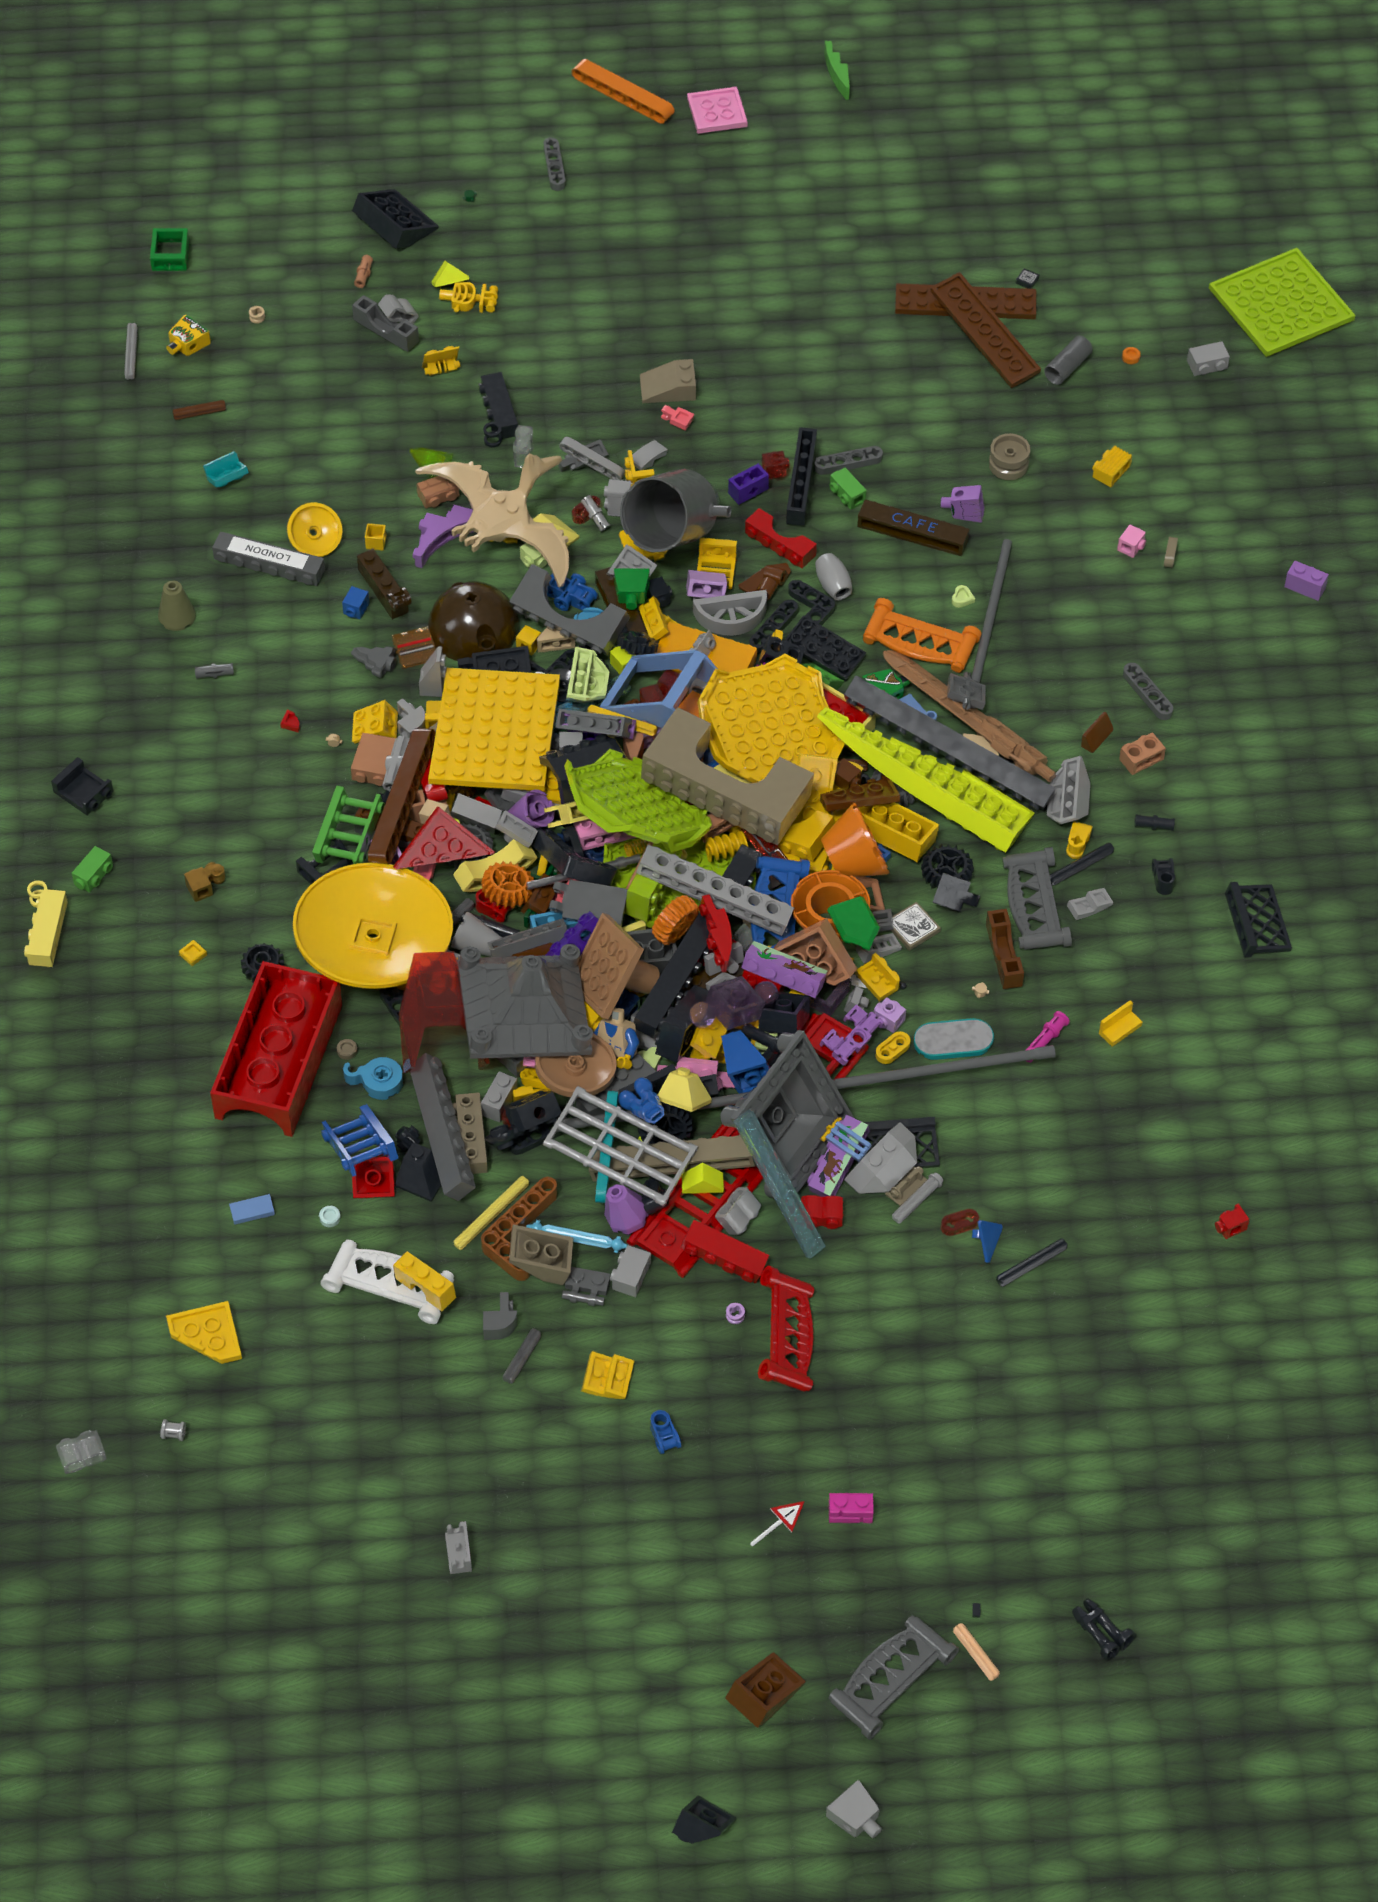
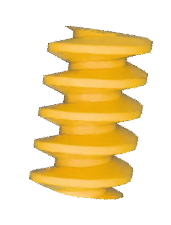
M737 831L736 834L731 832L729 836L723 834L721 837L715 836L714 839L708 837L705 845L708 861L712 862V856L718 861L720 854H722L724 859H727V853L733 858L734 852L738 851L742 844L748 846L744 833Z

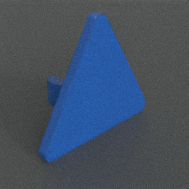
M979 1220V1230L973 1229L972 1238L981 1239L985 1262L990 1263L1003 1226L1002 1224Z

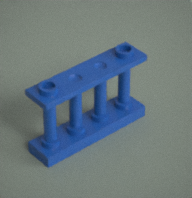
M367 1104L359 1107L361 1115L358 1119L333 1129L330 1128L326 1121L322 1122L324 1130L321 1131L324 1141L330 1143L341 1159L344 1170H348L352 1177L356 1176L354 1165L378 1155H387L390 1161L398 1159L394 1141ZM357 1127H365L343 1137H336L337 1135H340ZM367 1135L372 1136L348 1147H343V1145ZM373 1145H379V1147H376L354 1157H350V1154H353L355 1152H358Z

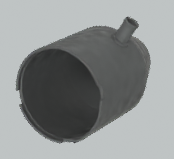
M676 469L635 482L623 496L620 506V519L626 535L630 536L636 546L649 552H663L703 538L712 529L717 516L729 518L732 509L731 506L720 505V498L716 488L702 475L689 469Z

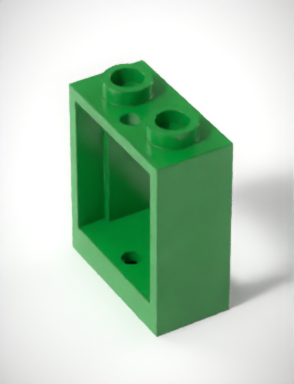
M153 228L150 253L152 271H187L189 251L188 228ZM158 242H182L181 253H157Z

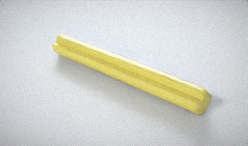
M520 1176L453 1241L454 1246L462 1250L529 1186L528 1179Z

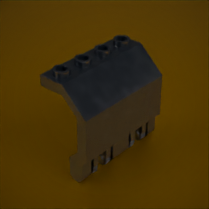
M602 734L596 736V739L582 740L577 745H566L562 747V750H550L546 752V755L539 756L540 764L550 767L557 779L561 804L575 801L564 767L567 759L572 763L574 769L594 764L609 749L623 753L614 738ZM571 823V824H564V825H562V826L565 828V827H567V826L573 825V823Z

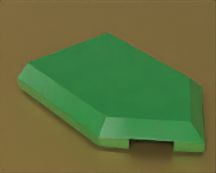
M859 896L830 906L827 911L843 942L853 943L870 951L880 927L864 897Z

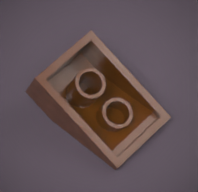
M773 1652L735 1680L725 1699L759 1728L806 1681Z

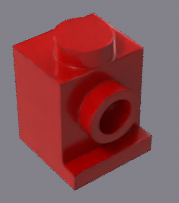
M1238 1203L1235 1205L1234 1210L1225 1211L1220 1215L1219 1221L1215 1222V1228L1218 1233H1222L1225 1239H1228L1247 1230L1250 1219Z

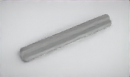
M129 323L127 325L124 373L127 380L134 379L136 323Z

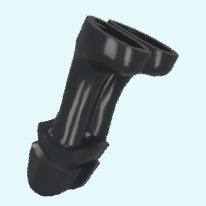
M1089 1598L1083 1601L1084 1607L1089 1612L1088 1615L1079 1606L1072 1610L1077 1623L1082 1626L1084 1631L1087 1630L1101 1648L1100 1654L1105 1661L1116 1657L1119 1649L1121 1651L1125 1650L1136 1637V1633L1130 1628L1123 1631L1118 1629L1105 1614V1610ZM1097 1623L1104 1628L1113 1641H1110L1096 1626Z

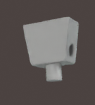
M859 1780L827 1807L826 1817L853 1837H857L865 1831L871 1838H874L882 1830L875 1822L879 1815V1808Z

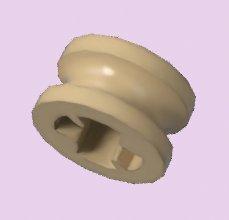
M261 306L250 308V321L262 323L265 320V311Z

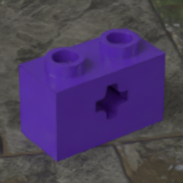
M758 463L729 478L728 494L739 505L768 490L769 474Z

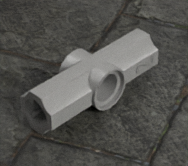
M398 736L395 739L391 755H388L385 760L386 774L382 784L384 790L391 791L410 738Z

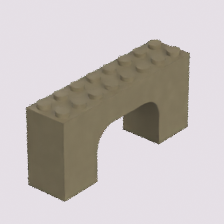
M677 707L643 754L641 779L649 784L660 787L665 792H670L680 799L694 804L700 809H705L714 816L721 817L732 825L739 826L767 842L778 845L810 798L814 773L781 757L776 761L768 775L757 783H744L716 770L699 760L709 747L711 723Z

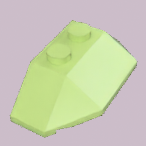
M575 647L566 700L588 703L605 699L609 670L597 657L594 650Z

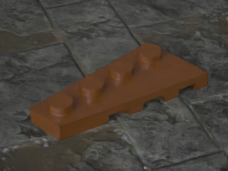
M883 775L882 779L877 781L873 778L867 780V784L859 785L856 783L847 790L840 788L820 794V802L825 811L848 809L853 803H856L858 807L900 802V794L892 780Z

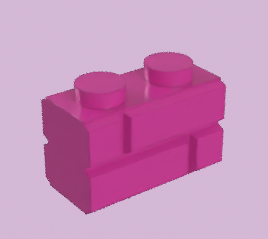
M829 1493V1523H872L873 1493Z

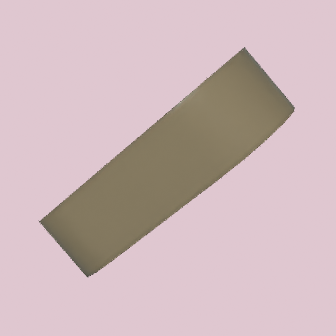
M1169 536L1163 567L1173 568L1178 542L1176 537Z

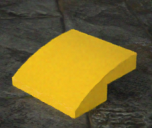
M592 1351L589 1356L581 1392L607 1398L625 1399L634 1360L616 1354L613 1357H609Z

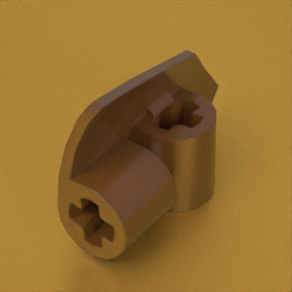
M787 563L766 565L750 578L740 583L739 588L744 592L766 590L768 601L778 585L782 586L791 573V569Z

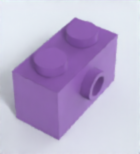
M1294 561L1287 573L1284 587L1319 601L1326 589L1329 574Z

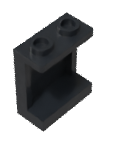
M79 757L51 780L53 792L85 815L95 811L99 804L108 799L114 792L112 781L110 779L103 781L84 767L83 760Z

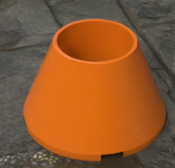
M853 803L821 838L825 851L834 869L840 871V874L849 877L851 875L853 877L887 875L890 872L887 869L888 867L859 807L856 803Z
M822 870L809 874L797 884L791 896V906L794 907L792 913L802 929H805L826 919L819 915L828 913L827 909L830 906L859 896L864 897L870 908V897L864 885L852 875L849 877L840 874V871ZM828 919L837 936L839 937L840 941L844 943L832 919Z

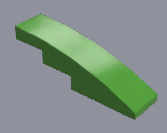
M825 41L824 54L831 79L845 100H849L847 64L840 63V53L833 52L832 41Z

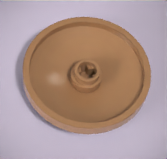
M593 1034L591 1055L535 1057V1071L540 1081L548 1089L562 1096L572 1097L577 1086L585 1089L586 1092L592 1095H596L605 1090L613 1081L617 1065L616 1056L613 1049L604 1039Z

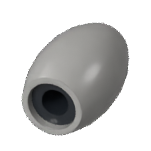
M832 553L820 556L816 560L815 566L822 587L835 600L847 598L852 593V582L845 565Z

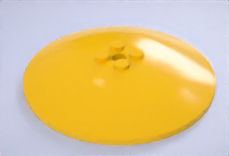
M378 863L348 865L323 875L302 894L293 916L294 939L304 959L319 973L336 982L353 987L371 989L399 986L425 975L440 962L447 952L453 934L452 913L447 900L440 890L428 879L409 869H394L392 864ZM376 934L377 937L370 938L369 935Z

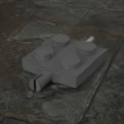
M964 672L963 676L950 673L947 697L954 702H962L963 709L966 707V710L971 707L983 710L985 706L986 685L972 680L970 672L969 674Z

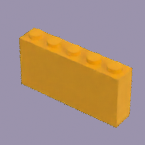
M669 621L667 625L669 632L661 637L657 653L688 651L690 648H694L693 644L698 639V636L706 632ZM712 634L716 645L707 657L718 669L733 672L754 666L757 660L756 647ZM679 669L668 670L678 674H681L682 672Z

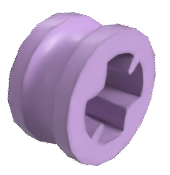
M739 1303L729 1304L726 1309V1319L731 1324L741 1323L745 1318V1308ZM739 1311V1314L732 1316V1313Z

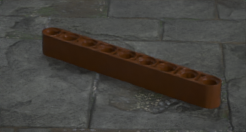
M415 728L412 731L368 850L369 863L391 864L433 751L436 735L433 728Z

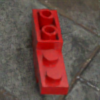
M707 894L701 898L699 911L701 916L705 917L709 936L706 939L708 949L713 951L715 964L720 966L724 973L727 971L731 954V927L725 908L717 910L710 894Z

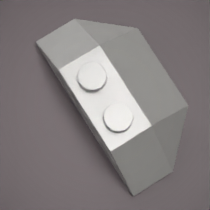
M1081 756L1064 760L1061 764L1062 767L1055 774L1056 777L1049 784L1055 788V793L1048 803L1047 816L1059 824L1075 821L1088 815L1090 781Z
M899 1122L867 1153L844 1181L858 1194L890 1192L891 1188L917 1164L915 1135Z

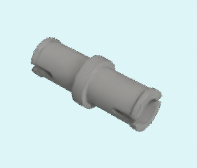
M591 495L585 497L586 500L582 499L581 503L588 511L590 519L594 520L600 532L605 531L606 527L609 528L611 525L603 516L602 509L597 507Z

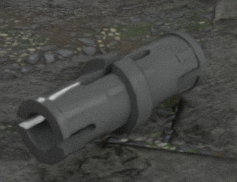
M212 663L211 666L195 667L196 679L234 675L233 663L221 665Z

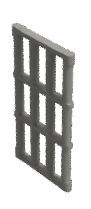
M579 1086L575 1088L572 1097L543 1142L544 1146L550 1149L553 1148L583 1163L585 1167L589 1166L620 1182V1185H626L648 1196L662 1206L666 1205L669 1196L688 1163L698 1150V1146L690 1142L687 1143L659 1129L657 1125H651L621 1110V1107H616L586 1092L585 1089ZM577 1097L611 1113L612 1116L609 1121L605 1123L573 1107ZM569 1113L602 1130L599 1138L596 1140L563 1123L567 1114ZM619 1117L649 1132L644 1142L613 1127L612 1125L616 1118ZM560 1130L593 1148L588 1156H585L554 1140L553 1137L556 1132ZM607 1133L638 1148L639 1150L635 1157L632 1158L602 1143ZM653 1135L688 1152L684 1162L648 1145ZM597 1150L629 1165L625 1174L623 1175L593 1160L592 1158ZM643 1152L679 1169L674 1179L640 1162L639 1159ZM635 1168L667 1184L669 1187L666 1193L662 1195L629 1178L633 1169Z

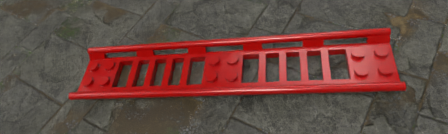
M813 1013L801 1031L805 1032L816 1053L831 1062L826 1067L827 1072L831 1076L841 1063L832 1057V1050L826 1045L820 1046L819 1044L832 1029L837 1032V1036L843 1037L844 1040L852 1029L825 1013L820 1015ZM860 1035L853 1036L855 1042H863ZM866 1044L858 1053L854 1051L850 1055L851 1058L834 1079L845 1078L869 1049V1045ZM722 1124L711 1138L738 1136L741 1133L737 1128ZM756 1158L754 1167H745L744 1170L740 1168L722 1169L736 1177V1180L732 1185L723 1180L725 1193L720 1199L710 1193H691L713 1207L708 1214L681 1198L684 1195L682 1194L681 1176L669 1196V1205L652 1215L646 1216L644 1227L633 1232L627 1239V1244L630 1246H640L672 1266L677 1274L684 1278L700 1257L696 1255L690 1256L684 1249L680 1248L689 1228L668 1216L667 1214L676 1206L701 1221V1223L707 1226L711 1225L713 1229L721 1232L723 1226L715 1218L718 1210L745 1181L748 1183L746 1188L752 1193L765 1178V1172L759 1166Z

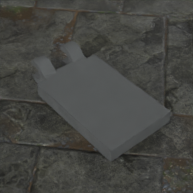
M571 879L569 880V885L562 882H554V893L564 895L562 903L554 900L550 901L549 908L551 912L563 913V919L577 922L583 914L589 911L598 919L602 913H605L622 926L628 889Z

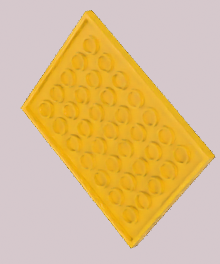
M447 668L428 777L429 784L545 791L548 767L540 764L539 756L546 755V752L551 749L560 675Z

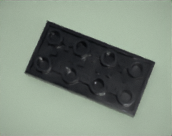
M803 615L784 640L803 648V657L845 682L853 674L867 653Z

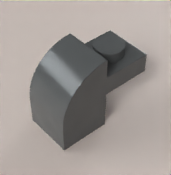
M500 1292V1311H483L484 1340L506 1338L516 1329L518 1322L517 1310L513 1311V1300H509L508 1292Z

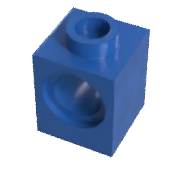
M351 586L342 602L343 614L361 619L370 604L369 592Z

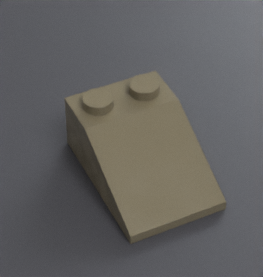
M693 359L674 360L640 374L642 403L696 400Z
M513 1224L509 1263L542 1281L564 1285L571 1273L573 1237Z

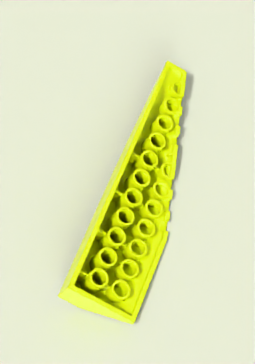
M827 707L817 716L846 745L883 775L916 798L944 814L949 820L957 822L964 829L978 835L980 839L988 841L998 850L1006 853L1034 815L1033 811L965 770L962 773L954 770L955 766L949 763L943 765L937 762V758L932 755H922L921 751L892 737L890 740L882 737L883 733L877 730L871 732L865 729V725L860 722H849L848 717Z

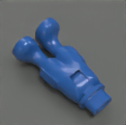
M641 1077L634 1082V1089L641 1099H638L635 1094L628 1090H624L619 1094L618 1102L620 1106L632 1111L636 1117L642 1118L648 1123H656L664 1116V1108L660 1103V1099L653 1092V1085L647 1078Z

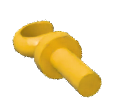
M838 1117L832 1125L826 1127L827 1131L820 1138L821 1141L824 1142L826 1140L827 1134L835 1127L837 1121H842L841 1117Z

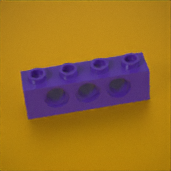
M591 911L583 914L578 919V923L573 928H569L559 942L557 941L552 944L550 951L545 956L560 955L562 946L566 944L577 946L581 956L599 919ZM585 930H589L588 935L584 938H581V933Z

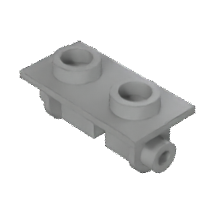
M708 630L707 633L700 634L693 644L694 648H690V650H697L708 656L716 645L711 631Z

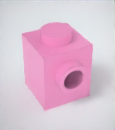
M1129 525L1119 538L1117 551L1134 558L1137 552L1143 550L1146 545V532Z

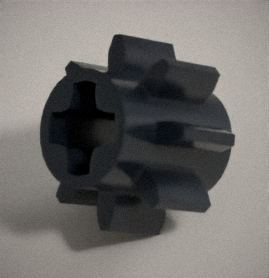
M412 1125L409 1128L406 1126L401 1127L395 1135L397 1139L396 1146L404 1151L406 1148L409 1149L413 1142L419 1144V1131Z

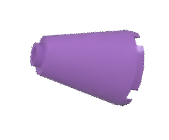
M541 790L527 792L507 811L533 828L548 826L547 824L553 821L555 811L544 812V808L554 805L551 800L547 799V794Z

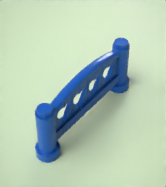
M758 856L756 868H759L761 873L756 883L755 891L773 895L780 902H785L791 906V896L799 883V879H803L809 874L810 861ZM774 876L785 886L775 891H770L768 889L770 884L769 877ZM793 913L782 936L751 923L753 942L756 941L763 944L765 940L764 933L766 932L770 933L778 941L795 934L796 919Z

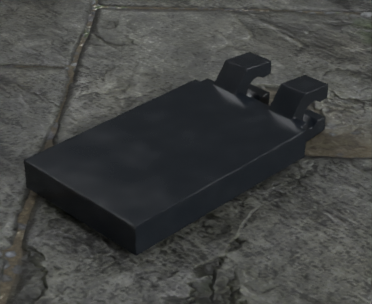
M528 646L472 653V658L457 659L458 668L531 673Z

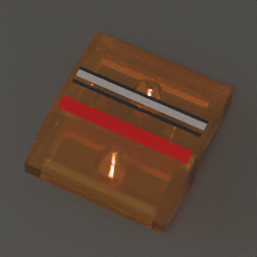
M428 626L391 635L402 669L426 663L436 650Z

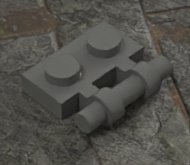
M571 1267V1273L565 1282V1288L572 1291L563 1290L562 1299H568L573 1303L577 1301L588 1303L589 1306H603L605 1298L598 1297V1294L606 1296L610 1274ZM579 1291L588 1292L590 1295L579 1293Z

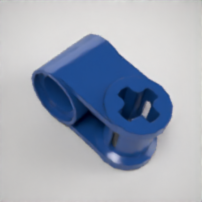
M663 1410L655 1411L651 1415L650 1429L659 1453L664 1454V1451L674 1447L681 1448L680 1438L674 1429L669 1414ZM657 1421H663L665 1424L660 1426L655 1423Z

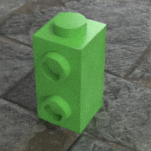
M846 468L835 471L830 475L829 487L831 491L836 493L841 502L847 505L850 510L864 503L867 490Z
M94 846L72 872L74 885L88 892L97 887L105 874L112 870L111 854Z

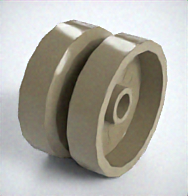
M1003 434L995 438L990 448L989 468L991 472L1004 480H1015L1025 475L1029 467L1030 445L1027 440L1016 434Z

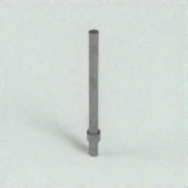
M639 854L626 858L622 856L614 861L606 862V864L623 869L627 865L638 863L641 858ZM558 874L526 882L528 890L554 884L555 881L562 882L572 878Z

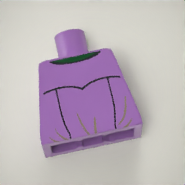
M981 485L954 487L951 497L941 498V508H951L952 517L955 519L982 522L985 507Z

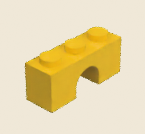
M408 1251L393 1264L396 1280L411 1290L418 1286L425 1294L426 1301L440 1311H443L456 1298L454 1284Z

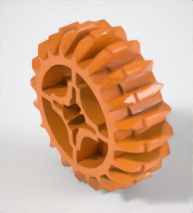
M504 861L501 864L495 862L483 874L481 881L482 892L485 893V898H490V902H496L497 906L501 904L505 908L507 906L514 908L515 905L521 907L523 903L525 904L528 901L529 896L533 892V889H527L526 882L534 881V877L531 876V871H526L525 867H519V863L514 865L511 861L509 864Z
M687 895L676 897L669 905H666L665 909L662 910L652 926L654 937L664 945L675 943L676 940H679L689 930L699 913L698 905Z

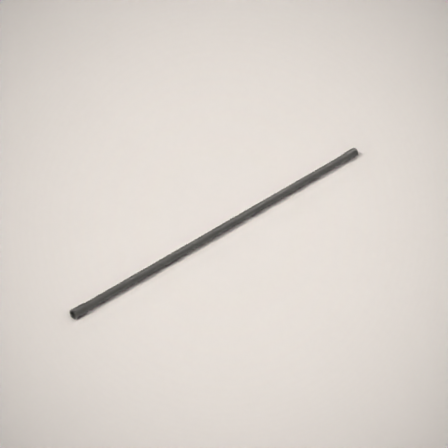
M1053 1045L1025 1051L832 1080L837 1089L1026 1060L1055 1057V1048ZM748 1092L713 1097L710 1104L697 1110L735 1105ZM630 1110L625 1111V1112H627V1113H629V1114L635 1116V1115L632 1113V1111H630ZM605 1114L594 1115L593 1117L604 1122ZM619 1117L616 1118V1122L625 1121ZM567 1118L563 1121V1123L575 1129L593 1126L579 1118Z

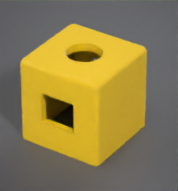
M367 524L365 533L366 549L383 551L386 542V526Z
M525 625L516 636V647L528 646L529 655L532 656L537 650V638L541 632Z

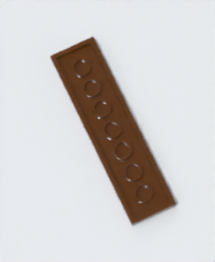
M960 272L931 287L930 292L1010 388L1041 372L1039 365Z
M896 283L895 314L950 316L930 292L931 287L934 285ZM972 286L998 318L1036 320V289Z

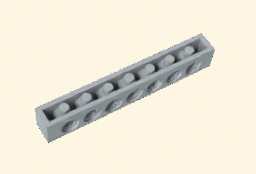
M651 845L647 846L636 873L700 901L702 896L710 894L716 908H725L726 912L781 936L794 910V907L789 906L785 902L775 900L767 894L759 893L748 886L738 884L730 878L722 877L711 870H706L695 863L685 861L677 855L669 854Z

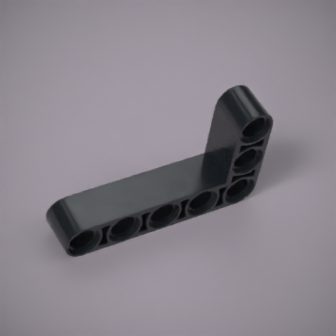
M545 827L538 828V832L532 842V846L562 875L583 882L607 886L612 885L618 870L617 868L603 862L579 856L554 831Z

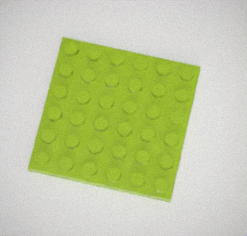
M1298 248L1209 283L1210 291L1266 357L1355 320V314Z

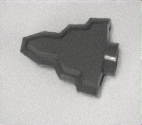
M389 646L384 648L374 647L372 649L354 647L351 651V655L357 661L364 663L365 668L371 670L372 674L379 678H382L386 671L392 672L397 662V659L394 657L396 648Z

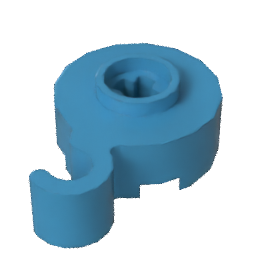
M387 1057L373 1059L366 1065L358 1067V1070L354 1073H351L350 1063L347 1062L343 1066L345 1082L350 1085L362 1083L372 1098L386 1100L389 1096L395 1093L398 1094L403 1087L401 1067L393 1059Z

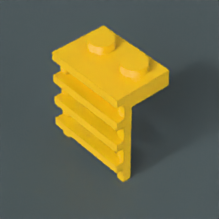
M700 538L697 571L725 574L726 577H730L726 578L728 589H732L737 541Z
M709 1011L703 1012L690 1043L693 1050L689 1058L710 1060L711 1057L715 1059L722 1044L721 1036L726 1034L728 1025Z

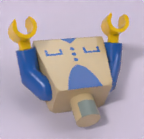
M614 1008L612 1016L608 1020H601L593 1034L604 1039L613 1049L615 1056L619 1057L616 1060L617 1067L630 1069L632 1067L630 1058L637 1054L639 1039L634 1022L624 1019V1009Z

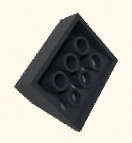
M396 189L358 193L352 209L359 219L366 222L371 229L379 233L380 237L386 239L396 249L409 247L439 228L434 221Z

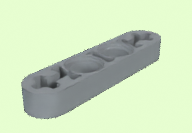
M564 437L559 445L560 449L612 480L619 479L621 481L625 474L622 467L570 437Z

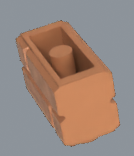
M436 476L417 483V494L425 508L436 507L440 503L453 501L459 497V487L446 478Z

